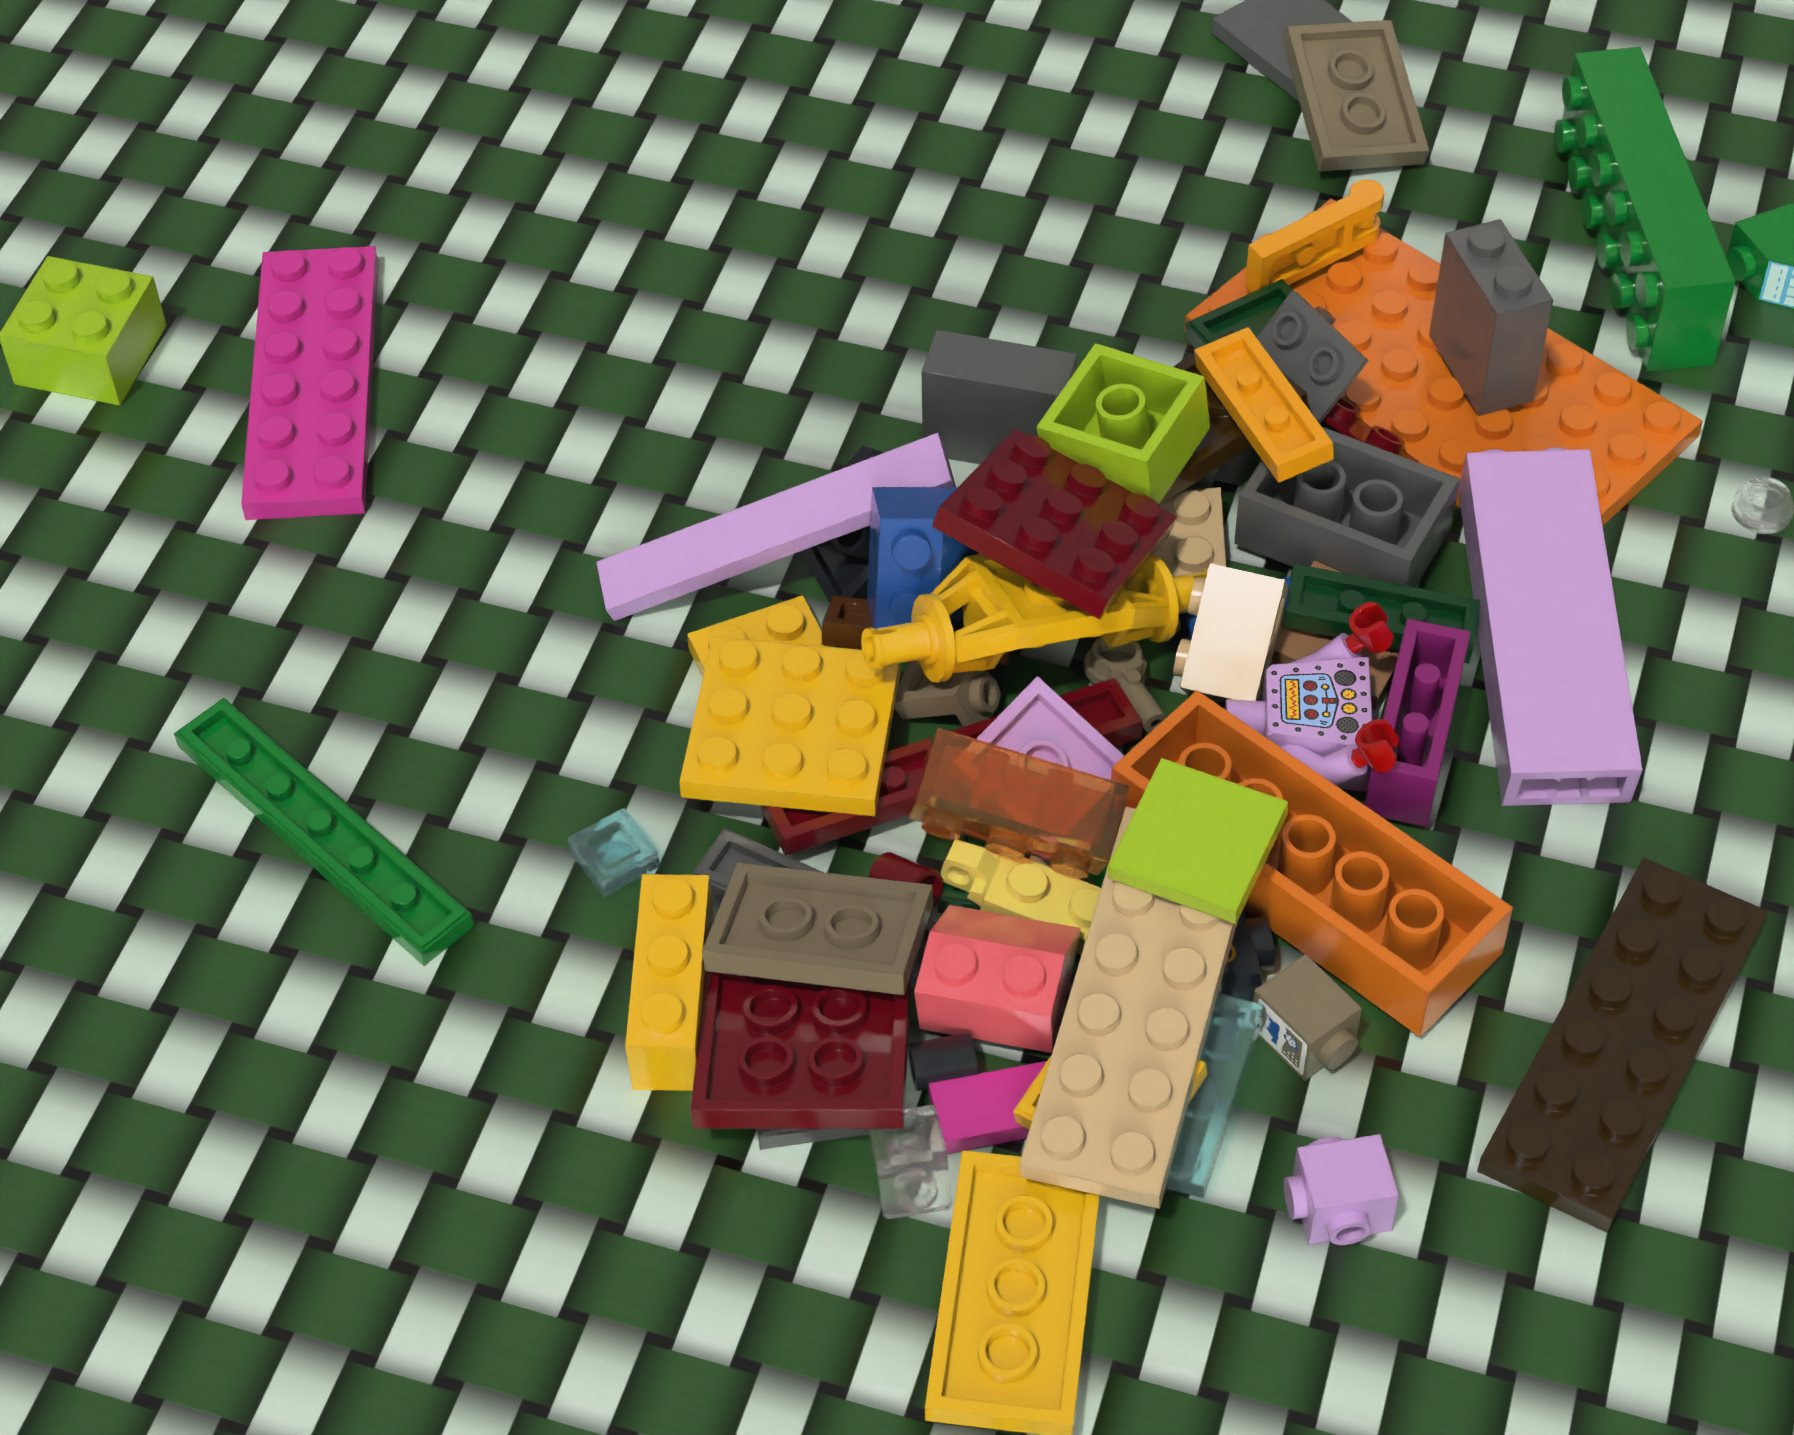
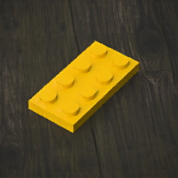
M962 1150L925 1402V1421L1038 1435H1073L1100 1195L1022 1178L1019 1168L1021 1157Z

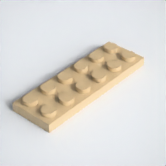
M1125 807L1110 860L1136 810L1135 808ZM1107 868L1020 1160L1019 1168L1022 1178L1160 1209L1193 1088L1198 1061L1202 1055L1237 923H1231L1109 879Z

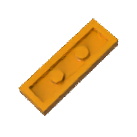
M1249 327L1194 349L1197 369L1205 377L1209 386L1278 483L1334 459L1332 440Z

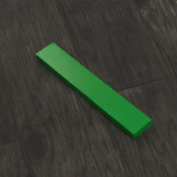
M225 698L219 700L174 733L178 747L423 966L427 965L474 927L472 913Z

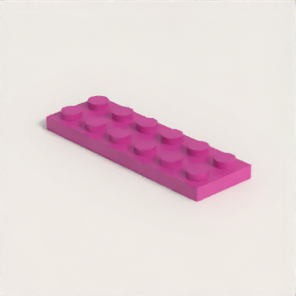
M375 246L286 250L262 253L241 500L245 520L365 514L379 264Z

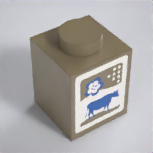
M1305 954L1254 990L1250 1028L1306 1081L1324 1067H1327L1329 1070L1339 1067L1353 1054L1358 1045L1357 1033L1362 1008Z

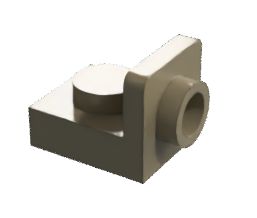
M918 660L908 663L898 685L894 708L901 719L956 714L964 727L992 718L999 705L1001 692L997 681L990 675L988 670L953 673L948 681L937 683L931 682L925 676Z

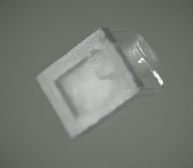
M935 1105L905 1109L904 1129H868L884 1218L894 1219L948 1210L952 1207L947 1150Z

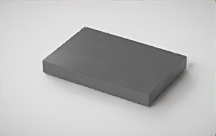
M1245 0L1213 17L1211 33L1299 102L1283 43L1287 26L1347 23L1353 21L1325 0Z

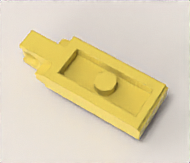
M957 839L954 840L941 870L944 883L969 892L967 898L981 906L980 910L1081 928L1077 954L1082 955L1101 891L1100 887L1007 850L1003 851L995 847H989L987 850L981 846Z

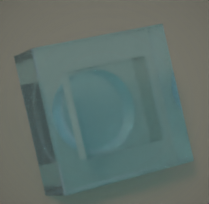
M625 808L568 837L570 853L603 897L642 877V874H647L660 867L657 849Z

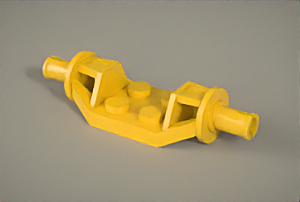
M982 554L966 556L931 593L921 594L916 598L913 604L910 623L864 629L861 637L862 653L866 664L869 663V668L872 670L880 669L882 666L918 660L925 676L931 682L939 683L948 681L953 673L995 669L1004 652L1017 649L1038 648L1056 642L1099 636L1102 637L1109 648L1145 638L1152 642L1169 641L1175 634L1178 625V615L1188 612L1195 579L1197 577L1206 579L1208 569L1203 572L1172 577L1165 562L1158 556H1152L1126 587L1131 589V591L1124 590L1102 618L1098 619ZM962 607L964 628L953 632L949 615Z

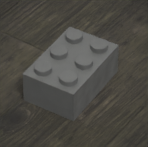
M1322 427L1332 440L1334 459L1278 483L1263 460H1261L1239 494L1234 544L1293 567L1294 563L1311 566L1313 561L1316 560L1342 573L1416 587L1451 529L1460 478Z

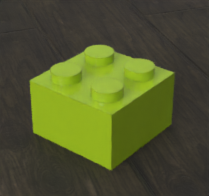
M47 256L2 328L0 343L14 385L121 406L167 324L153 276Z
M1095 343L1036 426L1038 437L1045 440L1057 452L1079 464H1087L1097 468L1107 479L1133 493L1146 495L1160 504L1210 429L1205 377Z

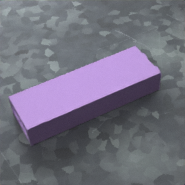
M1555 447L1543 451L1513 452L1490 449L1483 452L1466 453L1458 492L1473 599L1480 600L1477 630L1501 805L1629 803L1632 801L1643 769L1590 449L1566 450Z

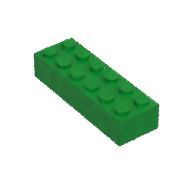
M1641 47L1575 53L1571 76L1565 77L1562 84L1564 112L1563 118L1555 122L1554 141L1558 153H1565L1568 161L1570 187L1573 191L1578 190L1581 196L1584 225L1587 229H1593L1597 239L1598 263L1602 269L1607 268L1610 274L1614 306L1617 309L1622 308L1626 317L1628 344L1632 350H1638L1646 372L1714 365L1736 281Z

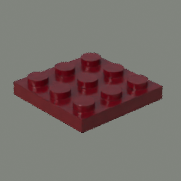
M1014 429L939 506L932 527L1090 615L1101 619L1168 538L1177 516L1160 508L1159 504L1152 498L1143 494L1133 493L1107 479L1097 468L1087 464H1079L1057 452L1042 438L1031 434H1024Z
M706 971L690 1109L693 1129H904L911 976L905 994L899 995Z

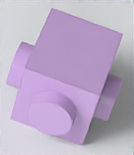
M1380 1134L1347 1140L1340 1137H1325L1310 1143L1308 1146L1297 1147L1293 1176L1284 1178V1196L1289 1216L1292 1220L1302 1219L1309 1245L1328 1241L1336 1245H1349L1359 1242L1371 1234L1392 1231L1399 1194Z

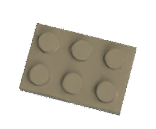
M1381 20L1287 26L1283 43L1318 171L1424 164L1429 153V147L1392 21Z
M737 863L702 949L704 971L904 995L932 911V885Z

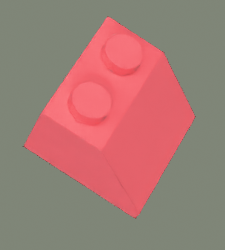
M949 905L929 933L914 991L919 1028L949 1035L970 1033L972 1039L1053 1053L1080 941L1081 928Z

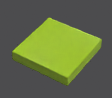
M1161 758L1107 866L1108 878L1236 924L1288 815V801Z

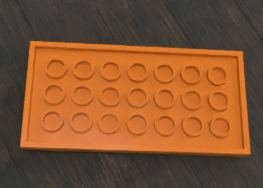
M1329 199L1325 204H1323V205H1322L1320 208H1318L1316 211H1318V210H1320V209H1322V208H1324V207H1326V206H1328V205H1330V204H1332V203H1334V202H1336V201L1333 200V199ZM1381 228L1377 240L1372 244L1288 285L1292 290L1297 291L1313 308L1320 306L1336 318L1332 326L1369 360L1341 396L1359 408L1360 413L1357 417L1371 427L1380 426L1398 435L1405 442L1402 449L1417 459L1418 463L1457 478H1461L1466 453L1483 452L1490 449H1499L1505 452L1543 451L1555 447L1566 450L1590 449L1602 526H1604L1699 437L1703 420L1549 328L1547 329L1533 401L1478 416L1429 336L1440 263ZM1246 267L1185 316V328L1186 322L1250 294L1251 292L1245 287ZM1457 492L1455 505L1461 508L1459 492Z

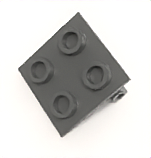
M1292 290L1257 336V339L1277 367L1307 392L1308 408L1320 424L1369 360L1332 326L1336 318L1320 306L1313 308L1297 291Z

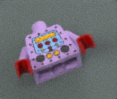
M1367 602L1360 605L1353 611L1349 619V627L1353 634L1349 636L1346 633H1341L1316 652L1291 663L1271 665L1265 670L1262 701L1226 699L1225 710L1337 787L1367 792L1370 769L1372 768L1373 771L1378 773L1391 770L1395 765L1397 757L1392 748L1396 747L1400 740L1387 720H1372L1369 658L1362 657L1361 655L1363 649L1371 653H1381L1391 646L1393 633L1386 624L1388 616L1380 605L1375 602Z

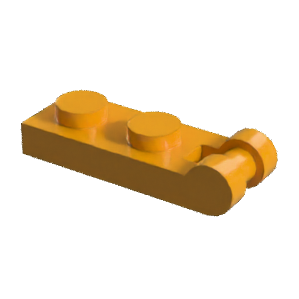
M1373 180L1356 181L1351 186L1348 196L1318 211H1312L1302 219L1278 231L1265 234L1257 241L1249 244L1245 287L1252 293L1281 279L1290 285L1375 242L1380 230V218L1377 213L1383 207L1385 194L1382 185Z

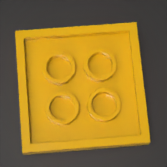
M712 636L679 781L681 798L875 816L899 684L901 663L882 666L880 669L872 670L869 668V663L866 664L862 650Z

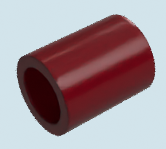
M892 852L880 855L873 863L868 878L932 885V909L939 902L943 891V879L938 871Z

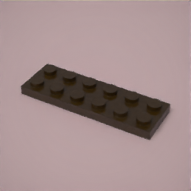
M1643 857L1480 1158L1477 1172L1608 1233L1765 924L1769 911Z

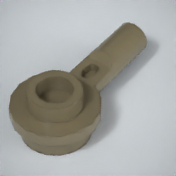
M1099 637L1085 655L1083 669L1086 677L1094 684L1116 678L1141 718L1142 727L1147 733H1150L1167 717L1142 682L1145 677L1147 663L1140 645L1134 640L1128 644L1109 648L1102 637Z

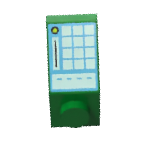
M1794 202L1735 222L1729 249L1726 254V259L1734 279L1740 281L1755 300L1793 310Z

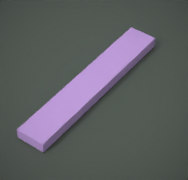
M935 433L597 561L606 611L616 621L869 526L871 521L872 487H956L946 448L940 435Z

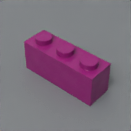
M1407 619L1383 717L1384 720L1390 723L1400 739L1399 744L1392 748L1397 756L1396 762L1391 770L1384 773L1375 772L1371 768L1365 801L1366 807L1383 818L1428 827L1471 631Z

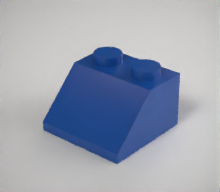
M872 487L867 604L874 629L910 623L913 604L919 595L931 593L966 556L980 554L932 527L939 506L958 487ZM962 607L949 615L952 625L963 620Z

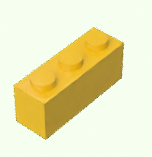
M642 874L625 1043L632 1090L693 1091L706 976L702 949L714 922L709 875Z

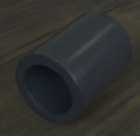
M970 1033L908 1044L910 1070L916 1091L929 1089L928 1083L978 1074L976 1055Z

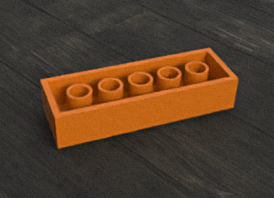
M1198 690L1112 767L1109 814L1119 821L1123 817L1125 807L1137 808L1161 758L1288 801V815L1243 910L1252 917L1264 916L1267 919L1270 930L1306 954L1419 1037L1503 953L1513 910L1512 906Z

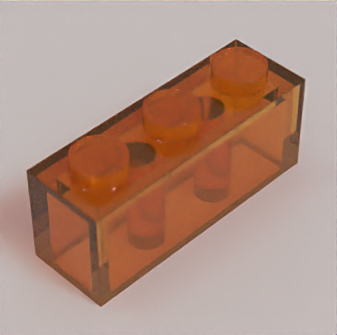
M937 728L929 744L908 818L922 822L921 828L931 835L957 840L963 834L986 841L985 848L994 854L1012 859H1022L1025 854H1029L1050 861L1049 867L1057 873L1074 878H1087L1089 873L1099 875L1110 861L1130 786Z

